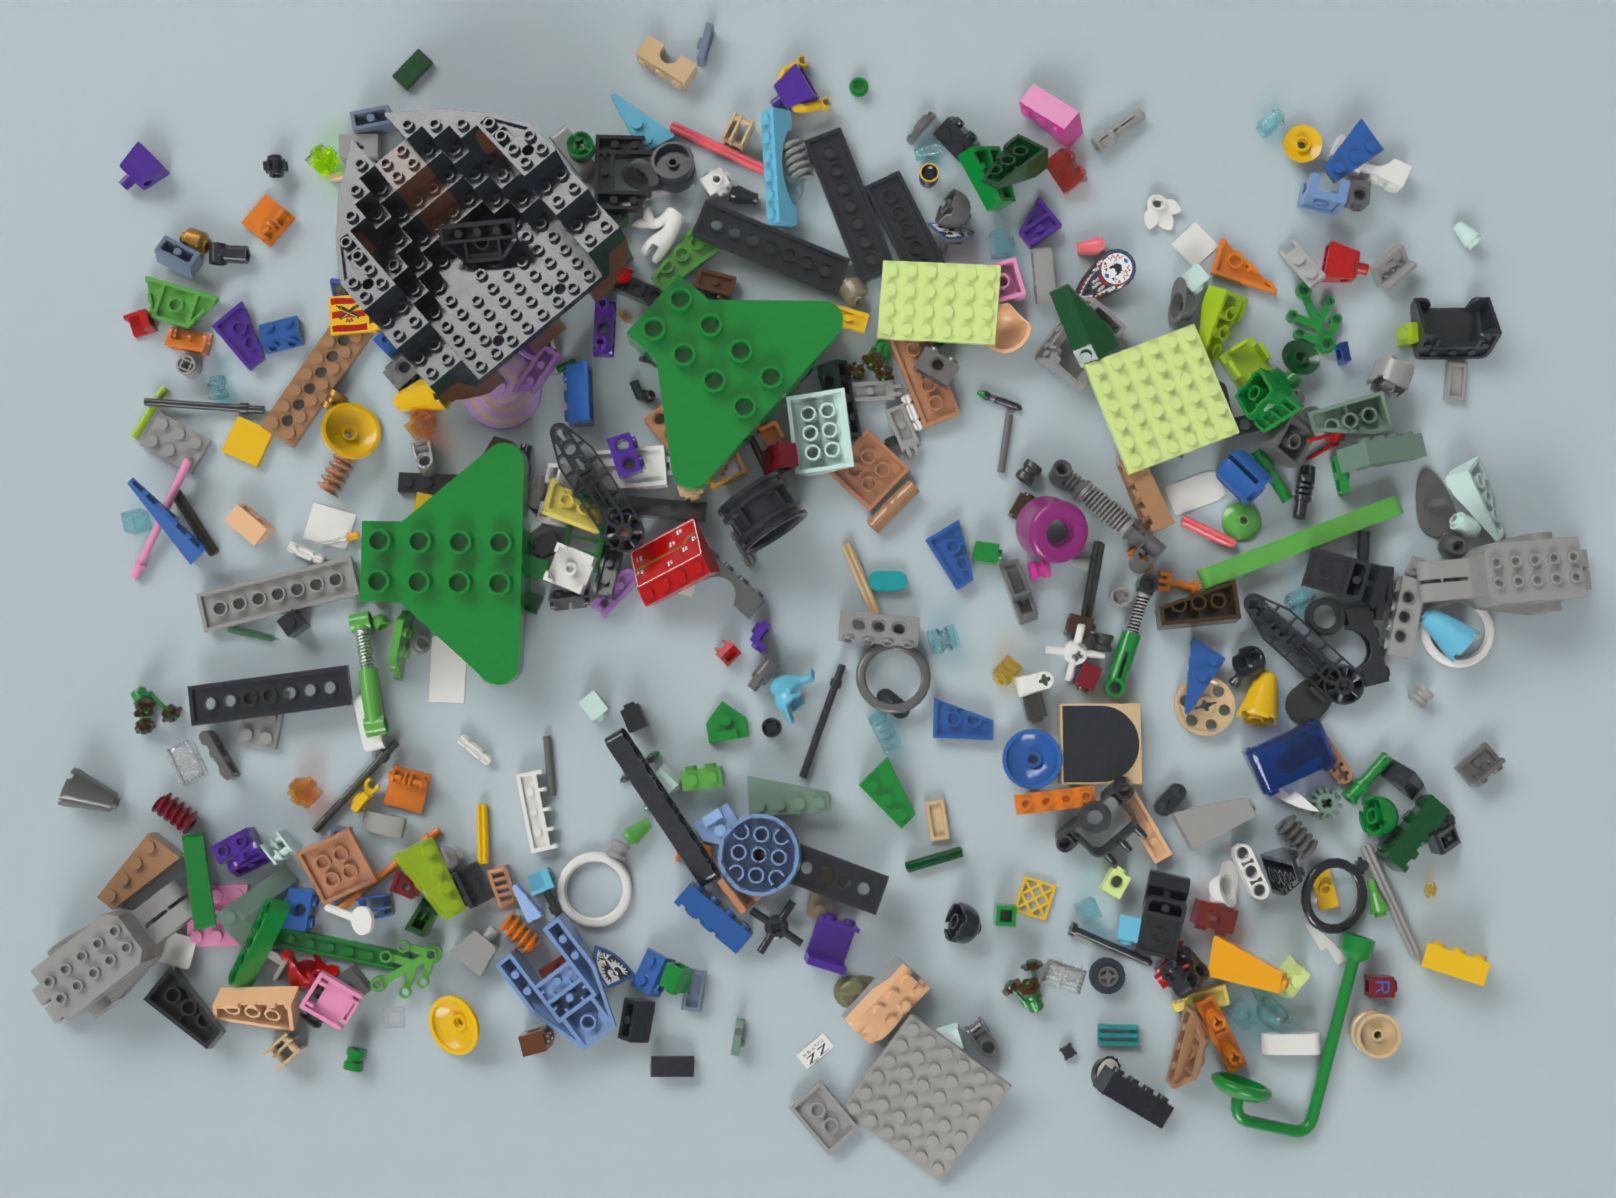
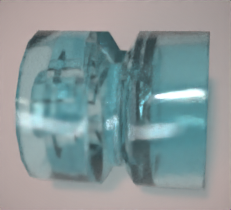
M954 624L942 627L941 631L933 629L926 632L933 656L944 653L946 649L948 651L960 649V642Z

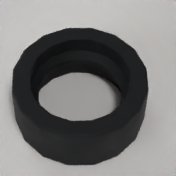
M1325 597L1314 600L1308 605L1305 610L1304 620L1319 635L1326 636L1335 634L1343 627L1346 615L1344 608L1338 601ZM1327 605L1335 611L1336 621L1330 628H1321L1314 622V611L1319 606Z

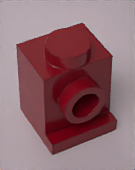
M403 871L396 872L389 891L411 900L415 899L416 896L419 897L421 891L415 887L412 880ZM405 883H408L410 886L408 890H405L403 887Z

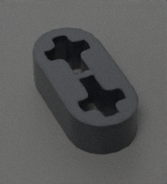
M885 688L881 689L876 695V698L881 700L880 694L888 692L890 694L889 699L893 701L892 704L905 702L894 692ZM910 710L906 711L904 715L902 713L892 715L898 719H903L908 716Z
M1178 783L1169 785L1155 801L1153 806L1155 813L1159 816L1170 815L1185 798V787ZM1173 788H1175V789L1180 788L1179 793H1180L1181 795H1180V796H1174V797L1171 799L1170 797H1171V796L1173 795V793H1174V792L1172 791V789H1173ZM1168 800L1169 803L1166 805L1168 810L1160 812L1161 807L1159 804H1164Z

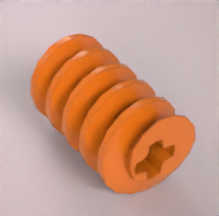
M515 910L502 922L499 931L507 930L505 937L513 936L510 942L515 943L518 941L516 948L524 947L522 955L530 953L544 938L536 940L539 933L531 935L533 927L526 929L527 921L520 923L522 916L514 917Z

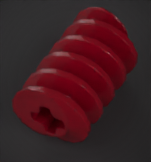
M171 792L166 796L160 797L153 805L152 812L157 811L158 816H163L165 821L170 820V825H176L177 830H183V834H187L196 824L198 811L190 814L192 807L189 806L183 809L186 803L182 802L178 805V797L171 800L173 795Z

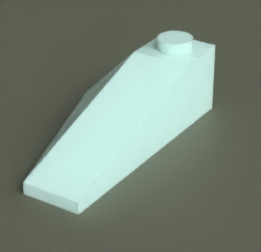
M1479 456L1452 469L1445 477L1448 489H1451L1459 502L1497 542L1501 540L1505 530L1498 509L1493 508L1494 495L1492 491L1489 492L1485 481L1489 479Z

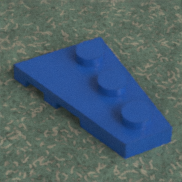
M1362 118L1323 167V170L1333 184L1384 150Z
M959 519L925 540L956 591L974 580Z
M934 698L933 738L993 740L994 720Z

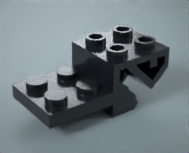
M1312 547L1301 585L1381 607L1393 569Z
M1153 869L1149 870L1142 904V920L1135 952L1176 960L1182 925L1187 910L1186 901L1189 895L1190 877Z

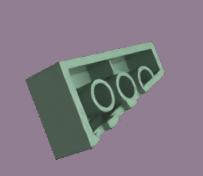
M1413 431L1401 433V436H1399V433L1387 435V438L1384 435L1373 437L1372 440L1370 437L1358 439L1357 444L1336 451L1341 473L1408 462L1425 457L1427 453L1422 433L1413 434Z
M747 776L749 815L830 812L829 791Z

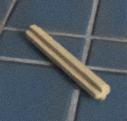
M852 543L842 545V550L869 613L880 614V608Z

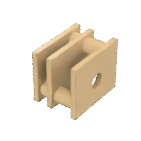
M734 111L722 136L723 144H729L731 148L736 147L741 150V153H744L755 129L754 119L750 121L744 118L743 114L739 116L737 111ZM744 125L748 128L740 142L736 139L739 135L740 126Z
M294 1031L285 1033L263 1052V1055L272 1051L274 1054L272 1058L277 1057L282 1063L276 1068L277 1071L286 1066L307 1047V1045L299 1048L294 1041L300 1036L297 1035L291 1038L290 1035ZM284 1042L285 1044L279 1049L278 1045ZM287 1047L293 1052L289 1058L283 1053Z

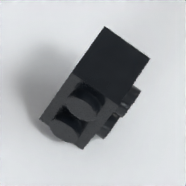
M624 997L617 1038L629 1043H649L656 1002L645 998Z

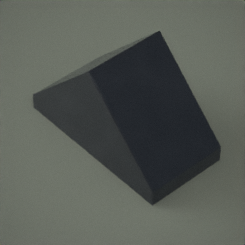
M1394 759L1380 773L1382 777L1410 800H1413L1424 786V783L1415 771Z
M1450 824L1430 832L1431 837L1427 844L1431 853L1443 855L1460 844L1461 841L1455 826Z

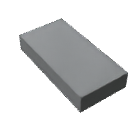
M1446 362L1443 401L1465 402L1468 363Z

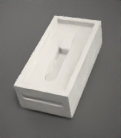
M664 445L636 448L638 456L642 455L645 466L642 467L644 473L623 480L618 476L610 450L596 451L622 492L669 488L668 476L673 474L670 457L666 456ZM593 451L585 452V455L589 459L595 456V453ZM599 459L591 463L599 476L606 472ZM627 461L625 468L633 469L635 461ZM668 462H669V464H670V469H669V470L667 469V463H668ZM609 475L602 479L609 492L617 489ZM600 483L596 484L602 494L606 493ZM590 488L591 492L596 494L593 488Z

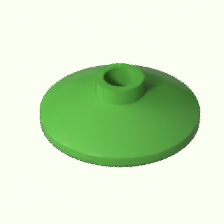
M1236 502L1228 506L1223 512L1221 519L1222 528L1228 536L1236 539V541H1246L1253 538L1259 532L1261 517L1253 505L1248 503L1245 507L1241 502ZM1241 517H1244L1246 519L1245 524H1242L1240 522Z

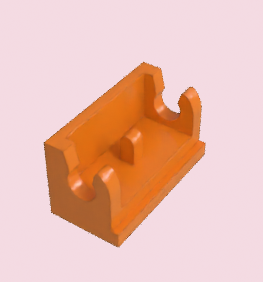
M170 327L164 345L174 350L209 356L214 336Z

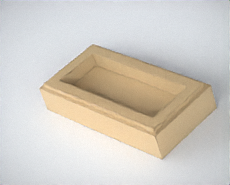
M944 798L924 801L930 841L950 839Z

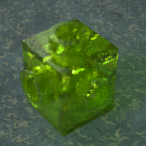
M321 143L314 146L310 151V155L305 159L323 178L335 171L338 166L337 164L340 162L336 157L337 152L329 145L325 147Z

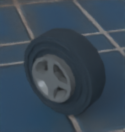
M1103 957L1097 959L1091 965L1089 980L1096 991L1102 994H1112L1122 988L1125 982V971L1117 960Z

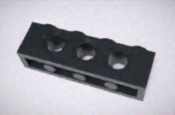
M834 359L818 365V378L822 391L845 388L851 440L862 437L847 360Z

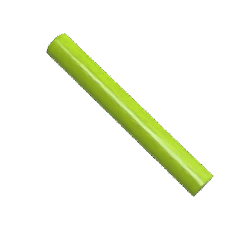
M161 385L154 399H163L169 389ZM148 406L130 436L136 439L140 437L158 407Z

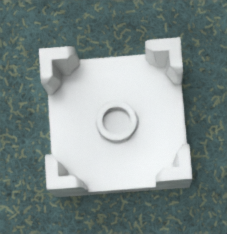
M557 542L554 549L556 554L549 571L546 570L543 580L583 595L598 558Z

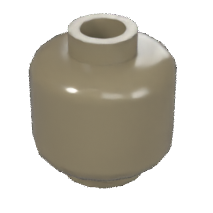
M848 277L842 281L839 293L847 305L858 307L867 300L868 289L859 278Z

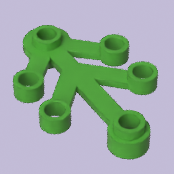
M408 940L398 943L397 948L399 952L406 953L410 951L421 955L416 959L394 954L390 950H384L380 953V960L383 963L390 961L403 966L385 976L377 975L373 977L370 981L371 989L375 992H381L386 989L389 982L407 973L403 987L398 992L401 998L406 999L412 994L411 987L417 967L423 963L425 964L422 976L417 979L416 984L420 989L426 988L430 984L429 977L433 964L438 963L442 958V950L438 945L429 944L426 947L411 944ZM402 943L407 944L406 950L401 948ZM429 951L435 953L434 958L428 956ZM384 953L389 954L390 958L388 960L384 959ZM421 979L426 980L425 986L420 984ZM375 981L381 982L380 988L375 986ZM404 988L409 992L407 996L402 994Z

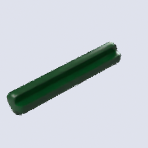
M956 847L905 862L906 871L910 873L963 857V851L961 847Z

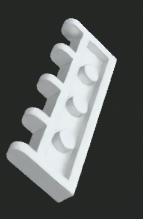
M544 769L516 775L531 854L559 848V843L551 845L549 831L556 830L555 826H547L545 811H550L552 808L551 806H543L541 792L547 791L548 788H540L537 774H543Z

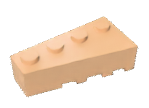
M299 986L221 987L212 1005L215 1020L288 1031L295 1030L300 1018L299 1012H302V1009L299 1008L301 1004Z

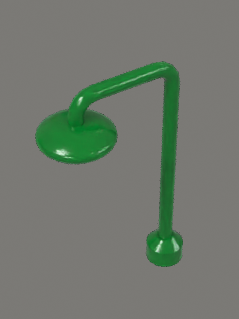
M1345 931L1342 934L1339 948L1345 958H1347L1305 1120L1299 1125H1293L1245 1114L1243 1111L1244 1102L1260 1103L1272 1098L1271 1090L1265 1085L1243 1076L1227 1072H1214L1211 1075V1080L1221 1092L1232 1097L1230 1110L1232 1117L1238 1124L1290 1137H1304L1315 1128L1320 1115L1359 962L1372 957L1376 943L1375 940Z

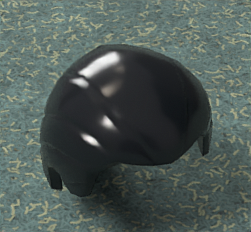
M1251 645L1240 648L1238 654L1232 657V666L1236 674L1228 682L1234 689L1240 686L1241 680L1244 677L1256 676L1265 668L1266 659L1259 647Z

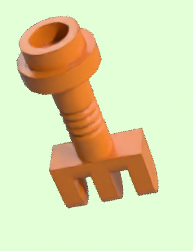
M1159 570L1158 575L1166 577L1165 579L1157 578L1159 583L1164 584V587L1158 586L1157 591L1168 593L1170 587L1191 591V595L1200 592L1201 583L1198 580H1193V583L1172 579V572Z

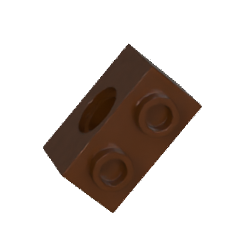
M548 1025L525 1030L518 1037L523 1057L547 1051L553 1045L555 1036L553 1030L549 1029Z

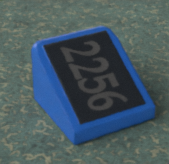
M330 278L332 296L349 295L340 284V279Z

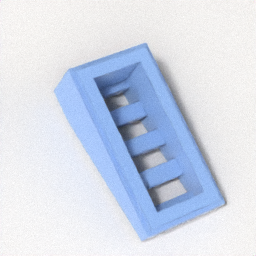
M517 883L512 886L528 923L545 915L521 884Z

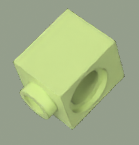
M1119 866L1116 869L1110 867L1099 888L1120 900L1131 878L1126 876L1128 872ZM1119 876L1120 884L1113 887L1111 884L1112 878Z

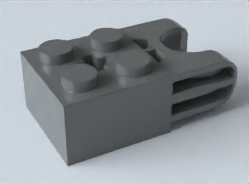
M1293 389L1294 393L1300 397L1298 401L1303 404L1305 396L1298 389ZM1310 406L1306 407L1303 411L1300 410L1285 422H1281L1277 427L1264 433L1257 447L1281 467L1298 469L1312 443L1306 442V439L1315 437L1314 432L1311 431L1307 412L1320 408Z

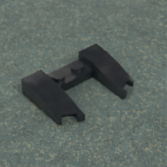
M596 134L594 199L607 214L643 212L644 207L642 205L646 198L651 199L652 191L614 190L615 159L652 157V150H646L642 143L646 140L645 136Z

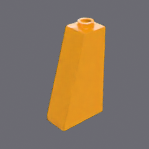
M1214 936L1208 966L1209 977L1274 993H1284V990L1288 989L1289 978H1287V972L1225 937Z

